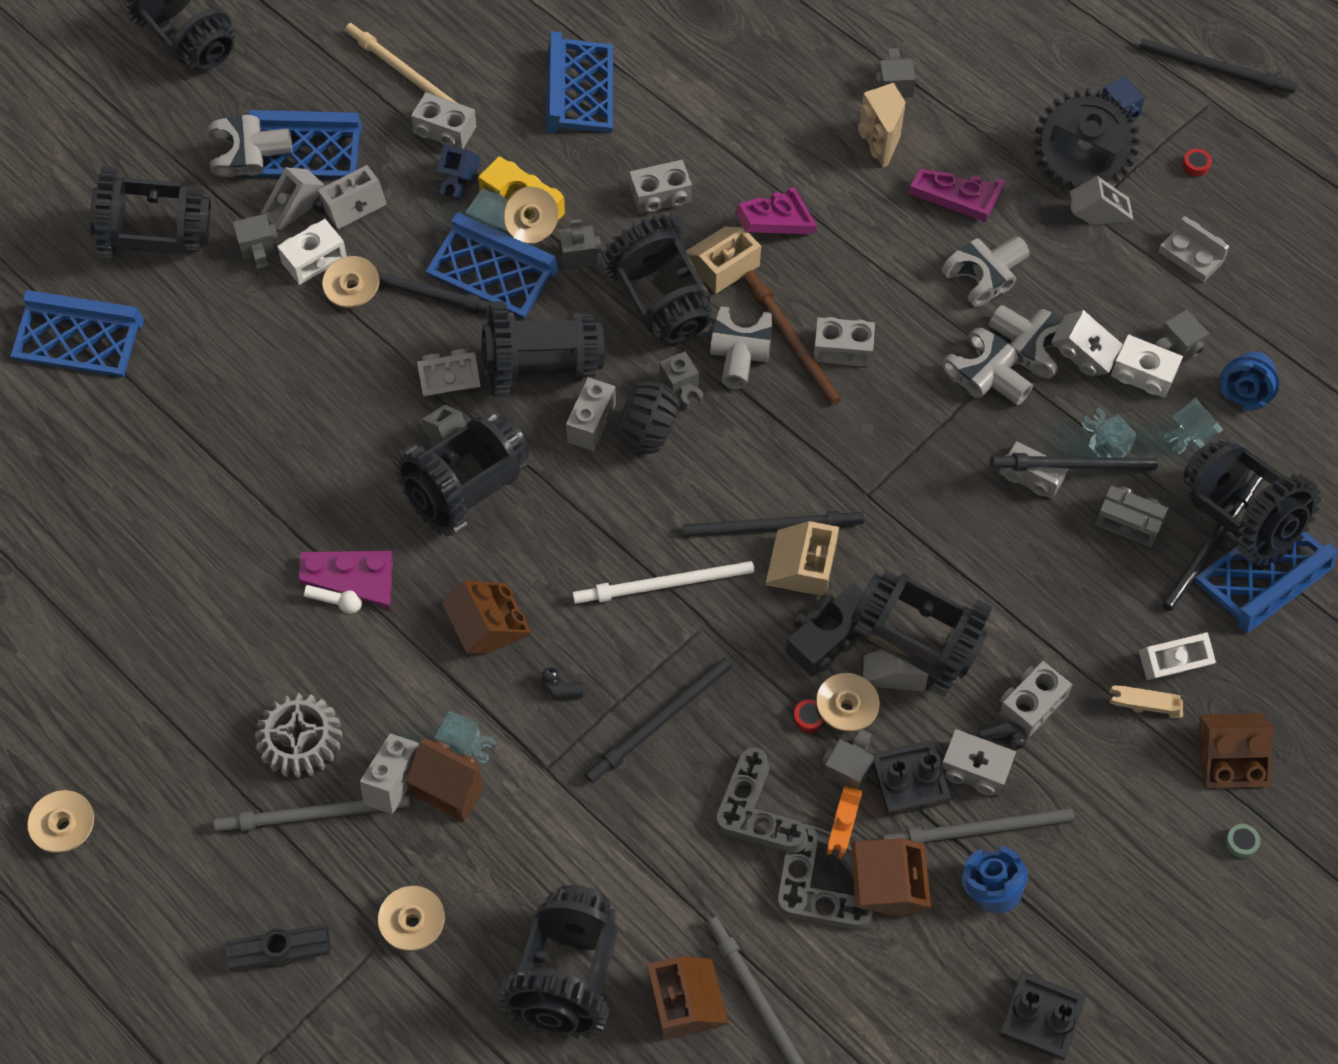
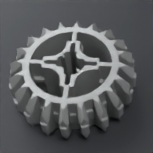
M298 693L296 699L291 701L285 695L284 704L280 705L274 701L272 704L274 711L264 710L263 715L266 720H258L257 726L260 731L255 732V739L259 742L256 748L258 753L262 754V761L265 764L270 763L272 771L277 772L281 769L282 775L285 777L291 771H294L295 777L300 778L302 771L306 770L308 775L312 776L314 767L317 766L319 769L324 770L325 764L323 761H333L334 754L332 751H339L340 744L338 740L342 739V732L338 728H340L341 723L339 718L335 717L334 709L332 707L327 708V704L323 699L316 702L315 697L310 694L304 701L302 695ZM304 717L318 721L323 727H316L315 724L306 723ZM300 733L298 742L296 743L295 739H297L298 734ZM274 744L290 747L293 754H287L278 750Z

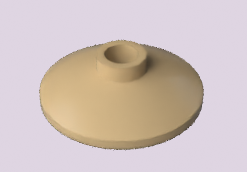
M538 187L519 189L506 202L503 213L505 227L511 236L522 242L536 243L544 240L553 232L558 221V207L554 198L547 191ZM531 208V216L525 218L524 211Z
M358 256L344 257L332 263L326 270L322 282L323 290L326 297L335 305L346 308L357 307L365 304L375 295L379 287V274L375 266L365 258ZM353 284H356V285H357V286L354 287V288H349V286H351V285H353Z
M841 673L828 678L821 685L817 694V709L820 716L828 725L840 731L855 732L868 727L875 720L879 711L880 701L876 689L868 680L856 674ZM849 704L852 709L845 710L841 705Z
M68 790L52 792L40 799L30 812L28 819L30 837L38 847L52 853L70 851L81 845L90 835L94 825V812L88 800L77 792ZM69 822L65 829H59L61 823Z
M407 886L392 892L382 903L378 914V925L384 939L393 947L404 951H416L432 944L442 932L445 922L444 908L439 898L432 891L419 886ZM410 918H417L419 920L418 924L414 927L408 926L407 921Z

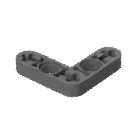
M752 747L745 750L738 760L717 813L720 829L724 834L788 853L800 852L808 843L805 826L800 821L754 809L769 773L770 764L766 753L762 749ZM756 759H759L761 765L754 766L752 770L753 778L749 777L751 769L748 763H754ZM748 785L752 788V792L748 797L739 798L735 795L737 788L740 786ZM736 811L739 821H733L731 825H728L726 818L732 819ZM762 821L770 823L771 828L766 834L759 835L754 832V827L757 823ZM778 826L780 827L782 833L778 832ZM794 831H797L799 838L794 837L789 842L786 835H792Z

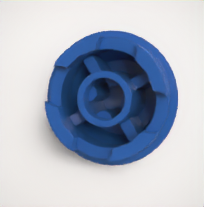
M1253 351L1243 353L1228 362L1221 372L1220 386L1223 396L1227 401L1230 398L1235 403L1242 405L1243 410L1261 409L1272 401L1278 393L1279 379L1276 366L1263 353Z
M999 846L1000 851H988L985 853L982 852V849L975 851L964 864L965 869L962 874L964 890L982 910L990 913L1007 912L1017 906L1028 880V871L1020 856L1015 851Z

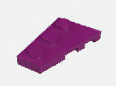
M919 169L910 185L908 194L986 222L1004 189L1006 180L996 179L995 183L984 182L978 176H971L969 180L956 178L953 173Z
M795 187L789 188L783 194L780 192L773 193L767 199L760 197L740 203L734 211L745 232L813 234L817 228V224Z
M392 551L301 552L299 582L303 586L309 585L338 593L353 591L361 598L363 603L368 601L379 604L380 608L391 610Z

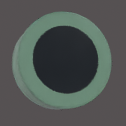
M1237 824L1226 835L1225 844L1228 851L1235 857L1249 858L1258 850L1260 836L1252 826Z

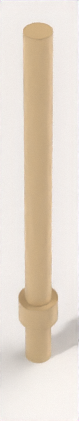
M352 23L345 27V32L356 39L359 46L366 51H372L424 92L455 102L377 43V39L370 33L361 31Z

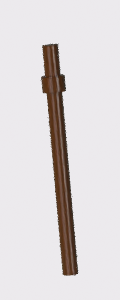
M753 270L748 271L744 278L754 291L753 296L757 302L763 305L768 313H771L772 319L830 404H838L841 401L840 396L772 299L773 294L768 286L761 283Z

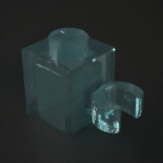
M1195 397L1172 416L1180 428L1168 431L1163 436V439L1168 444L1174 439H1179L1172 449L1176 454H1180L1187 448L1190 440L1201 448L1224 429Z
M1096 408L1093 416L1098 421H1092L1087 415L1083 417V427L1093 432L1089 447L1098 457H1124L1130 453L1137 434L1118 413L1106 420L1105 412L1100 408Z
M448 711L435 736V739L449 746L450 751L460 756L461 754L471 756L474 753L476 759L482 763H488L490 759L489 755L483 753L481 749L485 746L494 749L497 747L496 740L493 737H480L478 722L452 711Z

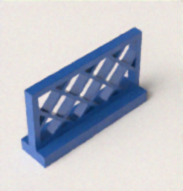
M551 31L547 55L546 132L557 133L558 128L612 133L613 44L562 39V32ZM566 49L576 50L580 55L573 59L566 53ZM595 52L606 53V58L599 62L592 54ZM584 59L593 65L587 71L578 64ZM571 68L580 74L574 80L565 73ZM598 70L606 77L600 83L592 76ZM585 79L593 86L587 92L578 85ZM571 88L580 95L575 100H571L565 94ZM598 91L606 97V100L600 104L592 97ZM585 100L593 107L587 113L578 106ZM572 109L580 117L576 120L565 119V113ZM599 112L606 119V123L596 122L591 117Z
M249 110V115L256 116L260 120V132L289 128L290 134H295L299 140L292 145V153L281 154L276 159H273L271 156H264L270 163L263 168V172L247 177L280 178L284 169L279 164L289 156L298 163L293 168L308 169L317 179H340L357 170L359 139L362 135L359 113ZM315 135H323L327 140L318 148H315L309 142ZM342 136H353L352 143L345 149L336 142ZM305 144L312 152L303 160H300L294 152ZM333 145L340 153L328 161L321 153ZM316 157L325 164L318 170H310L306 166ZM345 157L350 162V171H338L334 165Z
M457 212L452 220L453 227L427 268L426 274L467 294L481 296L482 300L502 301L506 299L507 311L513 312L515 316L525 320L549 277L553 278L558 270L555 256ZM456 237L466 240L469 247L453 252L451 245ZM486 249L492 253V259L480 263L476 262L475 252ZM471 254L474 264L458 269L455 259ZM452 260L454 271L444 274L436 271L440 263ZM509 260L516 263L517 270L501 274L499 263ZM495 265L498 276L482 280L479 270ZM473 271L477 272L478 282L469 285L462 282L460 275ZM533 271L541 274L537 282L525 285L523 274ZM520 276L523 286L506 291L504 280ZM501 282L503 293L494 296L486 293L485 286ZM525 293L527 300L521 309L510 304L509 297Z
M26 290L23 298L26 306L11 353L13 360L118 377L125 376L137 329L142 328L144 321L137 307ZM32 314L42 315L47 320L46 323L34 330L30 327ZM64 319L72 320L75 326L60 335L55 325ZM92 323L99 324L103 330L88 339L82 330ZM52 327L58 337L42 345L37 336ZM119 328L128 329L127 337L118 343H115L110 336L112 332ZM80 332L85 341L70 350L65 340ZM107 336L113 346L98 354L92 345ZM33 338L40 347L30 354L21 353L23 345ZM62 342L68 352L58 358L50 357L47 351ZM90 347L95 357L85 363L78 362L75 355ZM117 351L121 356L118 368L106 366L102 360Z
M1303 532L1301 535L1302 541L1294 543L1291 555L1285 554L1283 558L1277 556L1275 562L1292 563L1290 571L1279 572L1274 571V563L1270 562V571L1252 570V563L1249 560L1248 570L1230 569V563L1233 560H1247L1241 555L1237 546L1197 575L1195 583L1239 620L1238 627L1248 634L1334 568L1338 550L1330 543L1323 546L1307 532ZM1296 546H1308L1314 553L1310 556L1296 555ZM1212 576H1225L1226 586H1214L1208 579ZM1230 577L1248 578V587L1230 586ZM1252 578L1270 579V586L1267 588H1253ZM1230 594L1248 595V602L1240 608L1231 601Z

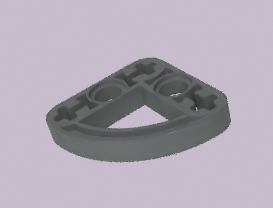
M803 824L808 835V841L810 842L805 847L804 855L797 853L791 855L786 852L777 900V907L780 913L785 917L850 930L865 929L870 924L873 911L861 908V913L864 915L860 917V920L853 919L854 915L849 912H853L856 907L855 896L810 888L816 848L818 846L827 851L830 832L813 825ZM794 831L792 835H789V842H791L794 837L799 838L797 831ZM848 846L843 858H839V850L833 849L831 854L845 866L853 879L851 847ZM800 863L806 867L807 874L802 878L792 877L788 871L789 867L792 864ZM792 886L798 887L796 900L800 903H796L795 908L788 907V902L785 901L790 898ZM821 900H828L833 904L834 911L829 915H822L817 912L816 903ZM840 903L845 904L842 918L837 917Z

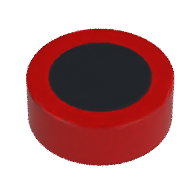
M1192 149L1185 154L1182 166L1192 176H1203L1208 173L1212 158L1204 150Z
M803 700L796 706L794 710V723L801 731L807 733L816 732L824 725L825 721L818 712L816 700Z

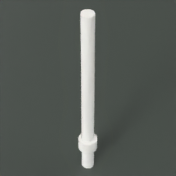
M749 561L610 586L609 583L597 584L596 588L572 592L574 604L598 600L599 603L611 601L612 597L754 573L753 562Z

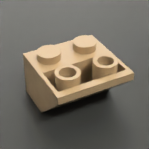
M894 83L864 92L863 103L860 106L859 134L863 139L866 138L870 145L872 156L879 160L882 167L888 166L899 142L906 102Z
M725 226L686 252L701 279L717 294L742 278L748 271L760 266L761 245L748 232H745L742 227Z
M808 521L779 529L775 539L766 585L818 596L826 594L839 527Z

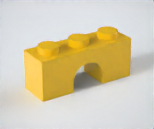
M499 156L478 177L480 194L500 207L519 189L538 187L547 191L554 198L558 207V220L565 214L564 196L555 188L548 187L535 175H529L519 169L512 161L508 162ZM531 208L526 209L524 217L528 218L531 216Z

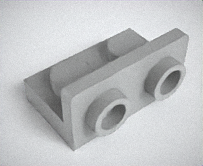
M1184 216L1180 220L1177 229L1160 245L1158 252L1204 283L1223 264L1229 250V245L1224 243L1221 238L1202 228L1197 222Z
M468 349L451 351V356L440 358L439 354L422 356L423 361L417 362L423 397L481 388L475 352L468 353Z
M1017 441L1010 453L1005 455L1012 456L1013 453H1027L1028 456H1046ZM1000 468L999 474L1005 476L1011 482L1020 483L1030 488L1037 495L1053 499L1067 476L1069 469L1028 468L1026 471H1013L1012 468Z

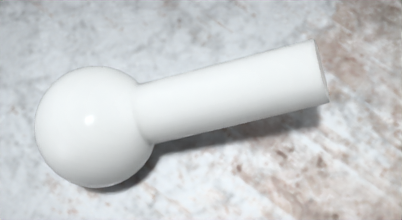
M306 585L304 597L338 605L344 613H355L362 606L361 598L353 591L338 593Z

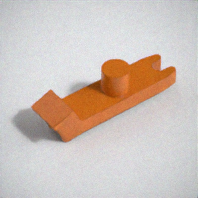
M844 785L827 845L828 855H831L833 849L839 850V858L844 857L862 796V790Z

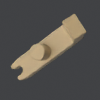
M1113 686L1110 689L1111 693L1118 695V697L1113 696L1111 698V704L1132 708L1138 713L1147 710L1169 714L1170 718H1183V700H1181L1180 695L1126 686Z

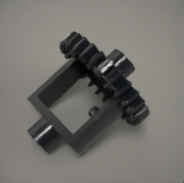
M1087 88L1084 97H1082L1079 90L1076 89L1074 91V99H1071L1067 93H1064V103L1055 99L1053 101L1055 109L1048 106L1045 108V113L1048 117H1039L1038 121L1043 126L1035 128V133L1039 134L1040 137L1034 138L1033 144L1041 146L1034 150V155H1043L1037 162L1038 166L1048 165L1043 171L1044 176L1052 172L1054 173L1051 183L1061 179L1060 189L1063 190L1068 184H1071L1072 191L1096 176H1099L1107 183H1109L1110 179L1115 184H1118L1120 181L1118 174L1123 176L1128 174L1125 166L1132 167L1134 161L1129 156H1137L1139 152L1137 149L1132 148V146L1139 145L1140 139L1131 136L1138 134L1139 128L1130 127L1135 122V117L1125 118L1130 111L1129 107L1119 110L1122 102L1121 99L1112 104L1111 93L1105 99H1101V90L1098 89L1096 95L1092 97L1090 88ZM1083 140L1091 144L1092 147L1090 149H1083L1079 146L1078 141Z

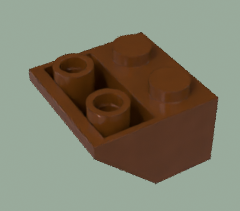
M464 580L442 602L466 653H490L521 640L532 633L507 583Z
M1263 713L1200 715L1198 747L1204 786L1206 788L1270 787L1274 727Z
M425 737L422 738L406 780L408 791L417 798L464 822L484 791L478 762L469 755L461 754L460 756L450 751L449 746L440 740L434 739L431 741Z
M903 838L855 841L850 843L856 907L900 918L931 908L925 844Z
M678 956L647 964V977L662 1040L728 1025L712 959Z

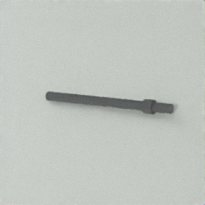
M409 794L404 795L396 809L410 807ZM363 800L255 814L254 811L240 812L239 816L215 818L214 827L215 831L240 828L242 831L255 830L256 826L381 810L364 805Z
M1070 808L929 829L913 827L907 828V832L882 835V839L903 838L924 844V842L1071 822L1074 821V812Z
M718 917L710 919L706 924L718 943L717 950L723 960L727 959L788 1064H804L740 956V948L733 937L730 938Z

